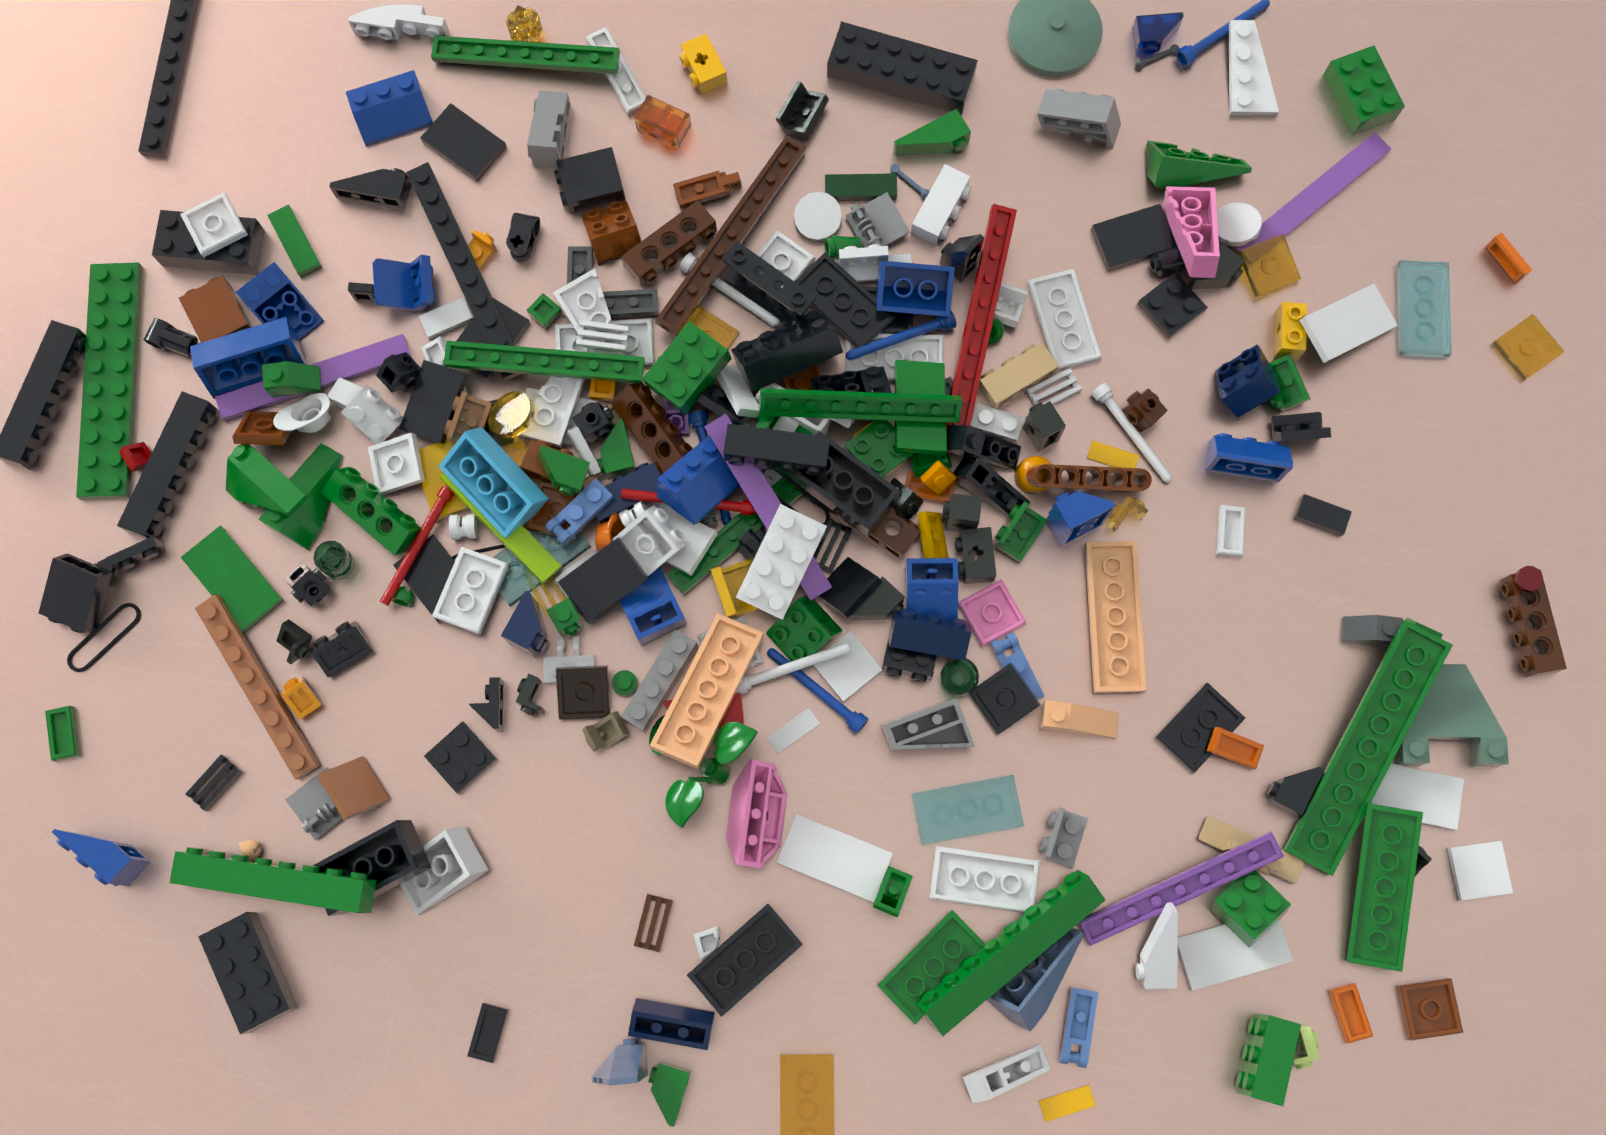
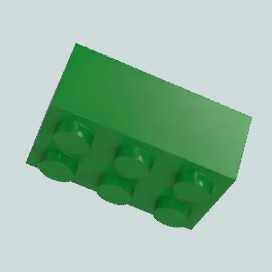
M1375 45L1332 60L1323 74L1352 135L1396 120L1405 107Z
M689 321L642 379L648 388L686 416L697 402L700 393L713 383L732 358L728 349Z
M1255 1013V1018H1251L1248 1026V1033L1251 1034L1249 1045L1246 1044L1242 1053V1060L1245 1061L1243 1071H1239L1236 1080L1239 1094L1284 1106L1301 1024L1271 1015Z

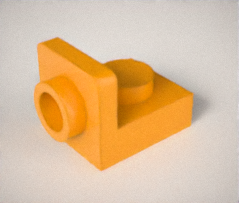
M474 229L471 232L473 239L468 244V247L481 271L497 249L493 243L494 239L484 231L480 233Z
M303 676L299 679L293 677L282 686L284 689L281 691V697L299 720L321 706L320 700L306 684Z

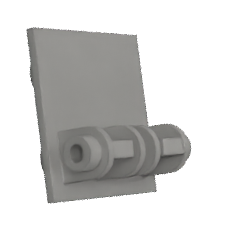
M888 192L863 206H860L859 203L854 204L850 208L852 211L845 215L856 236L860 237L863 248L873 244L887 246L910 233Z
M328 767L285 799L303 823L301 826L304 831L310 833L315 840L343 819L318 779L322 772L329 770Z

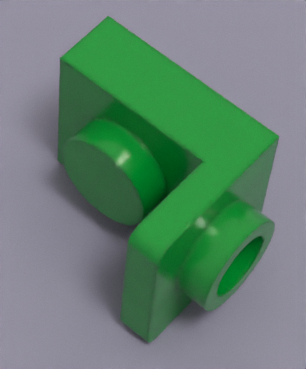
M913 453L911 455L913 473L916 478L921 477L938 460L947 468H952L948 453L945 455Z

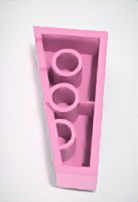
M1166 186L1163 211L1189 276L1215 278L1220 257L1215 188Z

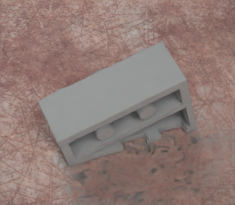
M1045 89L1037 112L1042 127L1068 135L1071 134V131L1086 135L1084 140L1092 142L1093 138L1107 142L1106 147L1110 148L1114 147L1121 126L1115 98L1108 95L1098 96L1085 92L1075 93L1062 89Z
M539 90L538 98L534 100V116L527 142L528 157L532 159L534 167L558 169L556 161L564 159L571 108L568 93Z
M957 698L945 700L881 724L888 745L892 750L975 747Z

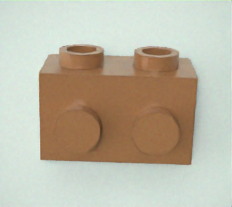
M462 391L460 397L456 396L452 406V410L455 411L452 420L448 419L444 429V434H447V441L456 444L465 431L480 427L484 429L492 403L469 396L464 391Z

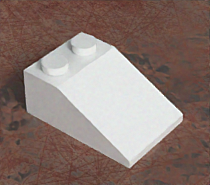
M465 826L445 829L423 846L431 868L400 884L415 914L420 915L471 884L487 872L488 868Z

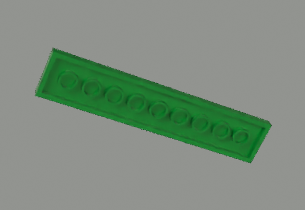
M139 262L90 264L86 326L87 341L85 343L76 497L80 500L130 498L131 470L119 452L123 446L133 444L142 265Z
M1406 620L1402 621L1326 766L1303 815L1300 816L1283 849L1284 851L1331 876L1334 875L1366 813L1367 803L1372 802L1453 646L1452 644Z

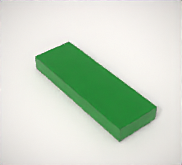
M289 204L267 215L299 277L322 267Z

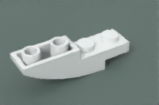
M420 5L381 6L361 11L349 16L348 19L353 32L363 37L368 35L377 36L384 40H400L401 32L409 35L422 34L434 38V35L448 36L449 32L443 17L427 15L424 7Z

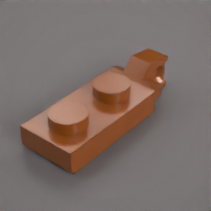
M719 170L673 184L680 209L689 207L697 200L703 203L730 194L731 190L742 186L738 172L726 175L725 172L719 173Z

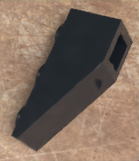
M948 425L946 432L947 451L963 457H980L985 463L1016 470L1021 450L1020 445L970 426Z

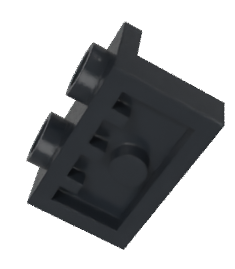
M1321 412L1271 417L1273 441L1289 442L1331 437V427H1322Z
M346 621L335 629L336 633L329 637L323 635L313 642L314 646L311 648V654L328 678L372 651V647L359 630L356 621L352 623Z
M888 639L882 669L889 676L901 677V674L911 676L913 681L926 683V680L931 681L933 678L937 655L890 647Z

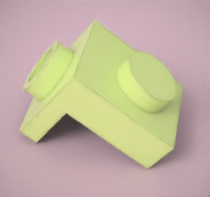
M1301 1026L1297 1041L1300 1055L1294 1056L1292 1064L1296 1065V1069L1313 1066L1312 1061L1320 1059L1316 1048L1319 1046L1316 1032L1311 1030L1310 1026Z

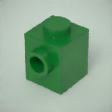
M569 598L546 610L562 637L571 636L577 633L580 627L584 626L582 619Z

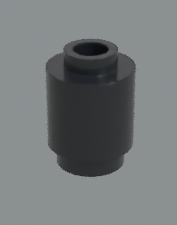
M1178 247L1154 252L1150 259L1151 270L1156 272L1158 276L1181 271L1183 267H1186Z

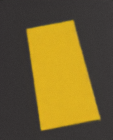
M1092 440L1087 458L1113 467L1136 468L1140 455Z
M1089 1085L1039 1100L1045 1122L1096 1106Z

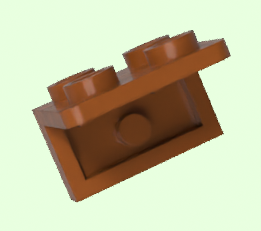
M615 201L608 206L591 209L581 216L597 263L624 255L641 242L637 225L627 201Z

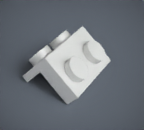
M1001 282L994 318L1001 321L1002 324L1016 328L1028 292Z
M368 385L341 411L346 418L375 444L382 443L400 425L403 419L395 407L390 406L382 399L378 391L371 389Z

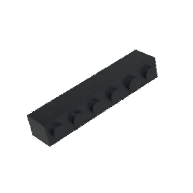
M51 320L1 431V461L28 470L36 462L41 443L48 435L49 425L57 415L60 400L66 394L71 375L77 370V362L81 353L85 350L86 334L79 328Z
M183 391L181 392L117 524L119 528L144 539L159 536L163 528L162 523L166 515L173 508V500L177 492L184 485V477L188 469L194 464L198 447L204 443L205 433L209 425L215 420L217 408L209 401Z

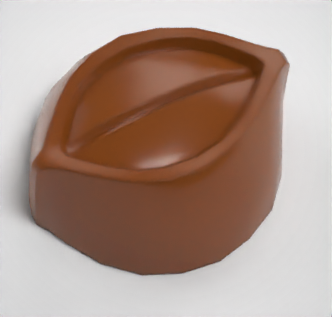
M814 365L782 379V383H784L787 389L813 390L811 379L818 378L821 374Z

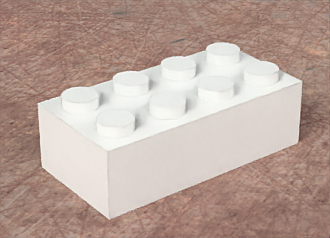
M780 504L736 598L783 620L827 526Z

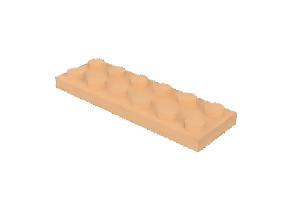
M1137 541L1086 542L1085 556L1094 693L1146 692Z
M717 613L650 744V749L695 769L699 768L764 637V632Z

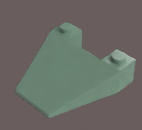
M1443 664L1395 755L1393 764L1422 766L1430 763L1429 739L1469 740L1471 767H1499L1509 764L1507 737L1466 664Z

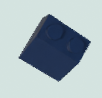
M525 591L501 637L509 645L536 658L539 653L542 654L548 645V640H546L548 634L538 602L530 592Z

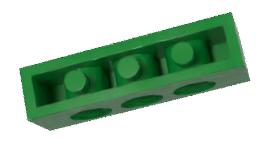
M352 467L335 469L321 492L393 555L408 552L421 529L412 516L403 513L397 508L398 506L393 500L383 496L374 484L368 483L361 477L360 472Z

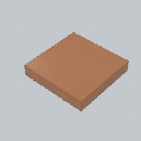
M363 756L324 771L318 776V779L344 821L382 805L389 800V797Z

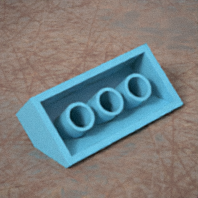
M482 427L465 431L438 466L504 538L509 537L533 518L549 499Z

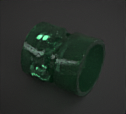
M336 541L322 542L314 552L313 559L317 568L334 580H342L349 577L355 569L354 556L342 544Z

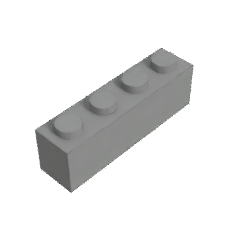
M676 629L673 631L621 715L623 721L646 734L664 705V701L667 700L698 650L699 646L695 640Z

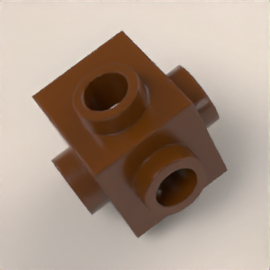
M1149 388L1141 393L1138 390L1126 399L1128 404L1122 409L1128 421L1134 424L1140 432L1153 426L1168 411L1160 402L1159 397Z

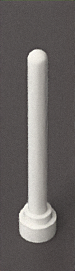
M689 252L682 260L679 269L688 274L698 261V257ZM720 278L715 280L713 286L771 326L775 328L780 326V320Z
M1104 382L1091 392L1094 399L1107 406L1165 483L1171 482L1172 475L1134 425L1128 421L1122 409L1112 398L1113 393L1111 391L1113 389L1110 385Z
M845 643L751 676L746 674L736 693H741V695L748 693V690L752 689L753 685L847 654L851 651V645Z

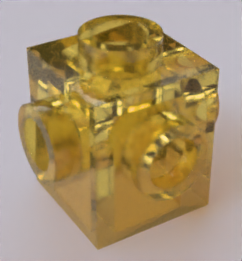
M517 5L514 12L508 15L506 21L510 37L514 41L536 42L543 29L539 14L529 7L523 8Z

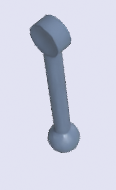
M891 165V173H897V175L918 190L922 198L927 197L930 192L928 189H923L900 171L899 165Z

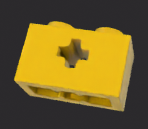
M706 33L681 44L682 54L679 55L680 61L684 68H689L691 83L694 88H699L702 95L727 84V72Z
M1282 302L1275 311L1273 358L1279 359L1291 354L1293 360H1298L1306 351V331L1300 322V319L1307 316L1306 303Z

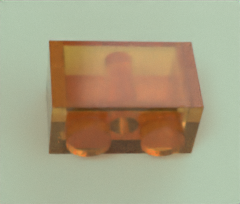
M648 94L634 117L636 129L642 135L647 137L653 136L659 139L662 144L666 146L672 145L676 148L680 147L691 127L689 113Z

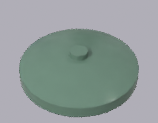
M1020 0L1011 14L1008 26V40L1016 58L1028 69L1046 76H1065L1078 72L1087 66L1098 52L1103 33L1100 15L1089 0Z

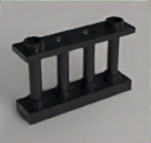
M736 241L722 258V261L732 268L724 277V281L777 317L781 323L797 321L804 318L805 314L811 312L808 308L816 299L813 294L740 242Z

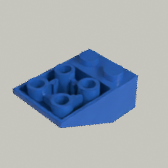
M275 262L236 291V294L262 324L287 317L298 340L323 321L322 317Z
M907 558L905 564L906 609L914 610L917 614L925 616L928 613L937 614L946 620L958 618V558Z
M660 567L648 576V580L620 599L626 616L641 645L687 624Z
M57 829L52 831L58 838L56 842L67 851L71 849L77 855L75 857L76 861L82 866L90 867L96 872L94 877L104 885L129 886L150 863L133 845Z

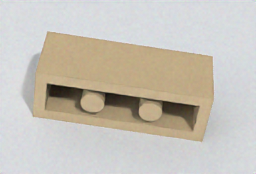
M1043 343L1037 346L1032 344L1022 351V355L1016 359L1010 357L1001 364L1002 367L996 371L991 369L981 376L978 389L991 408L999 409L1024 394L1027 389L1055 375L1059 366Z

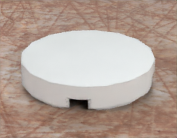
M819 191L808 193L800 199L795 207V225L807 239L821 241L830 238L841 225L842 214L840 205L828 193Z
M1232 202L1222 206L1217 210L1219 241L1231 247H1241L1247 245V242L1251 240L1254 241L1261 231L1262 218L1258 210L1252 205L1243 202Z

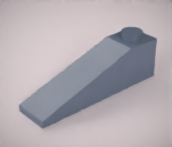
M1072 928L988 998L987 1001L1011 1022L1031 1032L1046 1013L1084 934Z
M639 1038L623 1039V1045L616 1046L593 1074L592 1083H603V1085L609 1086L638 1083L647 1077L646 1042L639 1043Z

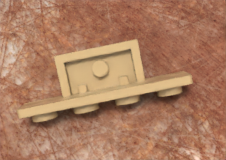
M1210 816L1206 818L1198 837L1199 841L1223 852L1256 838ZM1281 849L1284 855L1283 858L1256 869V871L1268 875L1271 873L1295 884L1298 881L1305 861Z

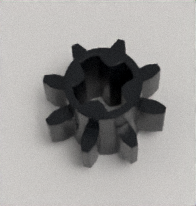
M750 528L738 541L742 546L738 551L746 559L750 555L755 558L766 534L761 529L755 533Z

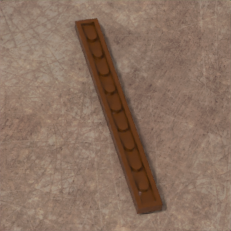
M785 136L656 318V325L674 336L678 335L727 265L722 261L724 255L736 241L740 243L744 241L805 154L806 147Z

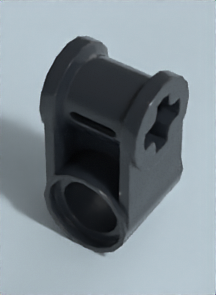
M516 212L513 214L506 244L515 261L524 262L531 257L540 229V218L538 216Z

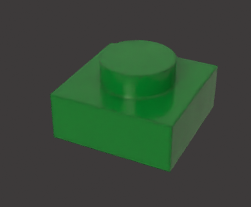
M542 293L527 309V312L546 329L562 310L548 296Z

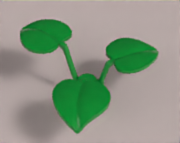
M664 716L660 717L655 722V725H653L649 737V746ZM739 722L724 724L717 731L713 740V744L717 748L713 751L715 758L703 759L700 764L701 774L704 777H689L687 782L677 780L672 784L667 792L665 805L669 817L676 825L684 828L688 819L700 807L704 797V789L699 782H706L707 784L714 782L720 785L728 779L730 772L725 764L734 762L748 748L758 733L755 729ZM652 750L655 754L663 756V754Z

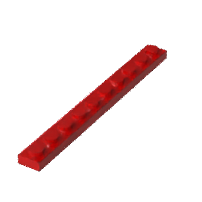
M993 204L990 209L950 395L961 396L963 400L959 423L946 422V432L948 425L970 426L1017 213L1016 209Z

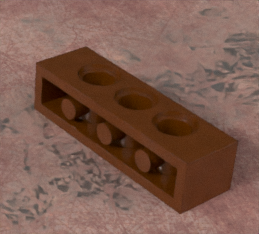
M697 200L622 255L623 266L641 287L646 283L650 284L657 279L658 274L663 270H669L674 267L677 260L682 256L687 255L689 252H694L697 245L701 242L710 240L717 231L716 221ZM689 228L696 230L692 234L685 233V230ZM670 242L677 244L673 248L665 247ZM649 257H657V260L654 262L646 261Z
M640 383L628 384L613 399L611 404L658 470L663 474L693 448L682 438L678 427L669 420L665 409L655 401L651 395V390L646 385Z
M820 501V504L826 507L832 515H834L835 517H837L838 519H840L841 521H843L844 523H846L847 525H849L850 527H852L853 529L867 537L865 534H863L861 531H859L857 528H855L853 525H851L849 522H847L845 519H843L841 516H839L837 513H835L833 510H831L829 507H827ZM890 508L867 538L903 561L919 539L921 531L918 530L919 527L914 522L908 519L904 521L897 516L898 513L893 508ZM889 526H895L899 533L891 536L886 533L885 529Z
M1510 574L1501 579V592L1507 600V615L1514 627L1513 638L1516 646L1519 647L1521 655L1520 666L1525 672L1526 678L1557 673L1567 669L1544 579L1539 589L1529 593L1523 592L1516 587L1514 583L1515 574ZM1521 594L1527 597L1528 604L1522 601ZM1528 619L1534 622V629L1528 625ZM1535 643L1540 646L1541 654L1535 651Z

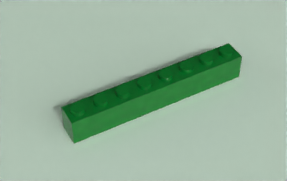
M187 847L186 852L175 851L169 882L172 884L353 913L372 912L377 880L367 879V874L351 872L350 876L343 875V870L327 868L326 872H320L319 866L303 865V868L300 869L295 868L296 863L279 861V865L272 864V859L257 857L256 861H248V855L233 854L232 858L225 857L226 852L210 850L209 854H203L202 848Z
M1079 870L1068 874L1063 883L1057 888L1049 890L1039 903L1027 908L1024 915L1016 922L1008 924L1004 928V932L998 937L986 942L983 949L975 956L967 958L963 962V966L957 971L945 976L942 983L934 990L926 992L916 1005L933 1028L944 1036L1105 901V898L1087 874Z

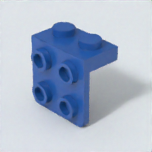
M420 255L411 263L380 258L373 261L375 303L378 306L421 312L434 302L435 290L432 288L433 267L430 262V256Z

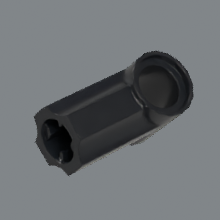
M158 318L153 319L143 339L153 347L161 350L167 348L187 357L191 356L190 346L196 345L198 342L196 336L178 330L173 325Z

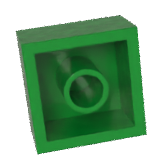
M1254 870L1234 881L1214 900L1210 910L1250 948L1286 914L1291 904Z

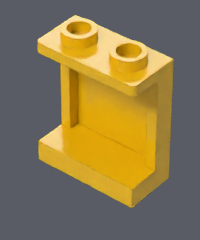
M754 558L722 569L720 566L710 569L726 617L730 619L760 610L736 598Z

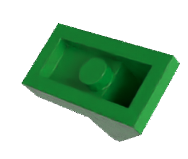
M888 866L873 908L898 918L913 876Z

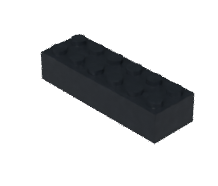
M841 21L827 62V77L949 112L957 109L960 115H962L975 77L978 60Z

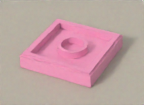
M1002 579L958 602V607L967 623L970 624L971 630L981 648L1027 623Z

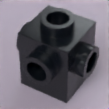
M407 352L398 355L393 354L385 358L376 376L393 393L405 388H412L415 385L421 367Z
M598 402L586 404L582 407L580 413L572 417L584 439L590 443L609 436L615 426L612 421L615 418L612 411L607 405L602 406Z
M303 561L284 578L293 589L290 593L300 603L305 600L310 606L321 601L330 589L324 582L327 577L318 568L310 569Z

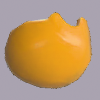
M1031 456L1024 459L1015 470L1016 484L1025 493H1042L1048 488L1032 487L1027 482L1026 474L1030 467L1052 464L1051 461L1042 456ZM1040 469L1037 473V479L1043 482L1045 474Z

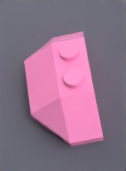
M749 759L733 784L726 840L736 865L762 868L765 864L764 862L781 846L787 792L776 772L777 769L774 763Z

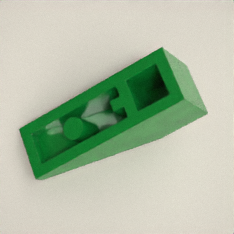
M955 109L895 140L893 152L895 156L945 154L954 150L960 151L968 145L971 131L958 110Z

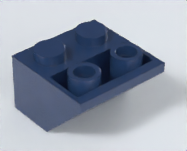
M1258 344L1244 350L1239 356L1230 362L1222 364L1215 370L1220 398L1237 418L1281 392L1278 378Z

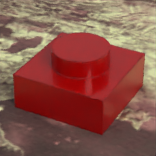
M144 442L123 446L119 452L132 472L144 469L152 454Z

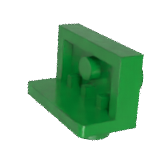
M1291 354L1269 363L1278 378L1281 391L1270 398L1274 408L1278 407L1284 412L1311 399Z
M1026 501L1020 506L1016 504L1008 515L1011 521L1007 527L1002 525L995 535V538L998 539L995 547L1019 563L1047 521L1046 518L1027 507L1029 503Z

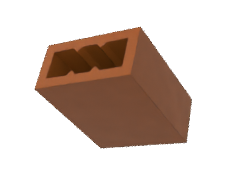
M224 276L212 278L207 284L197 289L188 290L185 295L179 297L201 343L252 327L232 286Z

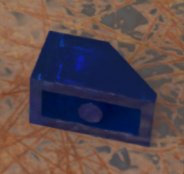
M1183 12L1136 16L1132 27L1135 53L1148 55L1159 52L1179 29L1184 17Z

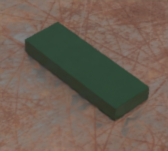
M897 173L825 175V193H828L836 200H872L888 192L891 199H897Z

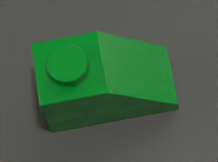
M289 361L262 364L263 386L272 397L322 391L319 366Z
M623 420L617 421L600 448L601 458L597 459L601 470L600 473H605L608 480L614 479L621 474L628 475L634 472L636 468Z
M542 445L537 456L553 487L559 489L558 492L566 496L578 495L590 462Z
M660 1062L658 1067H652L648 1082L652 1083L651 1092L667 1124L674 1127L678 1119L691 1071Z

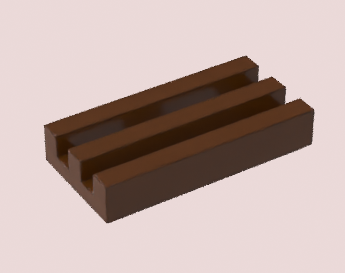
M647 894L634 946L660 952L673 900ZM656 901L646 942L643 943L641 940L651 902ZM661 903H664L666 906L656 945H651Z

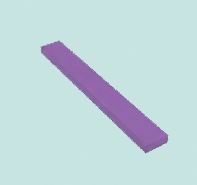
M1374 132L1261 224V231L1254 241L1251 240L1247 242V245L1241 247H1234L1233 250L1245 260L1248 266L1252 265L1387 155L1391 148Z
M404 334L311 365L320 367L321 388L323 389L334 385L338 378L349 380L379 370L385 358H388L390 355L407 352L411 356ZM263 381L216 396L215 399L221 419L225 422L245 415L247 411H257L308 393L272 397L264 389Z
M727 414L704 426L723 459L727 425L732 424ZM725 461L768 531L781 502L759 468L754 467V464L744 463L742 466H735ZM814 556L800 582L810 601L832 588Z
M1270 831L1094 912L1080 921L1079 926L1089 946L1161 914L1167 902H1172L1176 907L1283 858L1284 855L1273 833Z

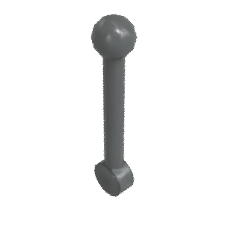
M1173 44L1166 51L1144 60L1138 59L1135 62V67L1140 69L1144 64L1166 55H1176V51L1180 47L1177 44Z

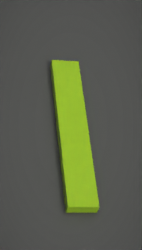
M444 472L440 475V479L542 585L562 568L554 557L523 526L509 537L504 538Z

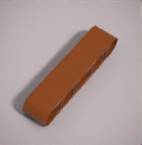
M1042 464L1030 467L1026 474L1027 482L1036 488L1132 492L1144 491L1150 487L1152 482L1150 473L1142 468ZM1040 469L1045 474L1043 482L1037 479V473ZM1064 470L1069 476L1067 483H1064L1061 479ZM1087 472H1090L1093 478L1090 484L1085 479ZM1111 473L1116 476V483L1114 485L1109 480ZM1135 474H1137L1140 479L1138 486H1136L1133 482Z

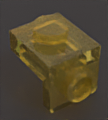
M1127 496L1121 506L1116 504L1109 515L1111 521L1107 526L1116 531L1129 512L1142 520L1148 509L1145 508V504L1139 499H1131Z

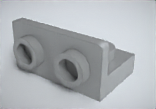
M1061 807L1056 812L1052 811L1047 824L1048 827H1051L1049 836H1044L1040 846V851L1044 852L1042 859L1072 869L1088 818L1065 811Z

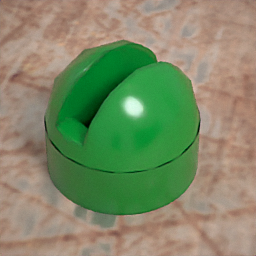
M400 586L392 602L400 606L410 607L413 601V592L410 588L405 591V586Z

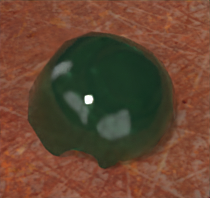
M967 658L965 661L958 659L947 661L940 672L942 687L952 695L965 696L970 694L979 683L978 668L975 663Z

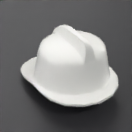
M323 393L311 394L301 401L280 410L274 417V426L283 431L297 429L305 433L317 432L331 420L328 412L330 399Z

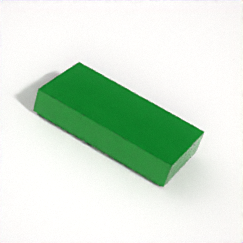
M70 705L45 711L51 761L56 762L80 757L74 707Z

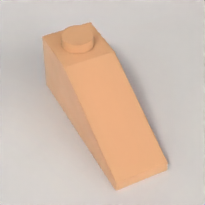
M1045 700L1041 705L1039 730L1116 739L1119 713L1073 703Z

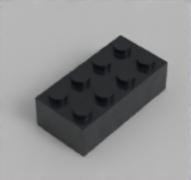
M160 210L152 256L162 266L257 275L265 230L256 218L239 217L248 235L203 257L180 215L183 212Z
M820 310L809 312L804 315V318L797 321H788L781 328L774 331L763 332L756 339L740 342L735 348L731 349L740 373L753 392L843 353L835 326Z
M819 430L815 434L818 436H826ZM831 439L826 474L820 473L819 476H812L801 470L788 472V478L867 537L899 498L900 490Z
M396 820L313 865L319 866L320 872H326L327 868L343 870V875L350 876L351 872L367 874V879L377 880L374 898L431 868L412 820ZM325 908L328 916L347 913V911Z
M766 904L689 972L687 976L722 1017L803 944L773 908Z
M245 912L198 936L240 1034L252 1033L299 1008L257 912Z

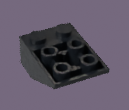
M872 366L864 370L845 371L841 374L830 376L821 375L818 378L811 379L813 390L892 393L884 366Z

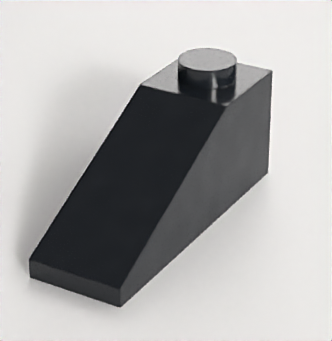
M393 168L391 170L380 169L330 182L329 187L335 197L405 209L412 183L407 173L401 169Z
M978 234L958 238L953 244L949 242L941 250L940 264L942 266L955 267L954 277L959 282H962L978 266L984 237Z
M964 456L953 472L957 477L955 480L973 495L982 497V501L1007 517L1016 504L1020 506L1024 501L1030 504L1026 497L980 457Z

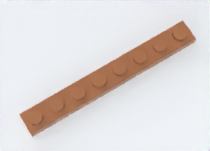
M214 594L198 605L195 610L294 779H301L320 766L223 599L220 595Z

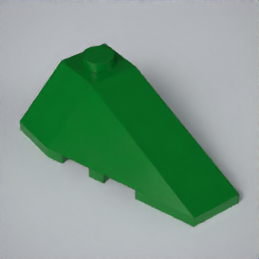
M1148 140L1146 144L1147 176L1154 183L1155 187L1166 189V186L1181 187L1251 173L1252 167L1243 159L1216 153L1209 157L1208 154L1194 148L1190 152H1185L1177 149L1178 145Z
M320 443L289 479L309 498L291 516L273 512L266 508L258 520L309 551L323 530L324 517L327 507L329 508L330 500L321 492L335 469L340 468L343 455Z
M250 444L237 446L227 458L225 490L239 503H249L257 508L265 507L270 511L291 516L309 498Z

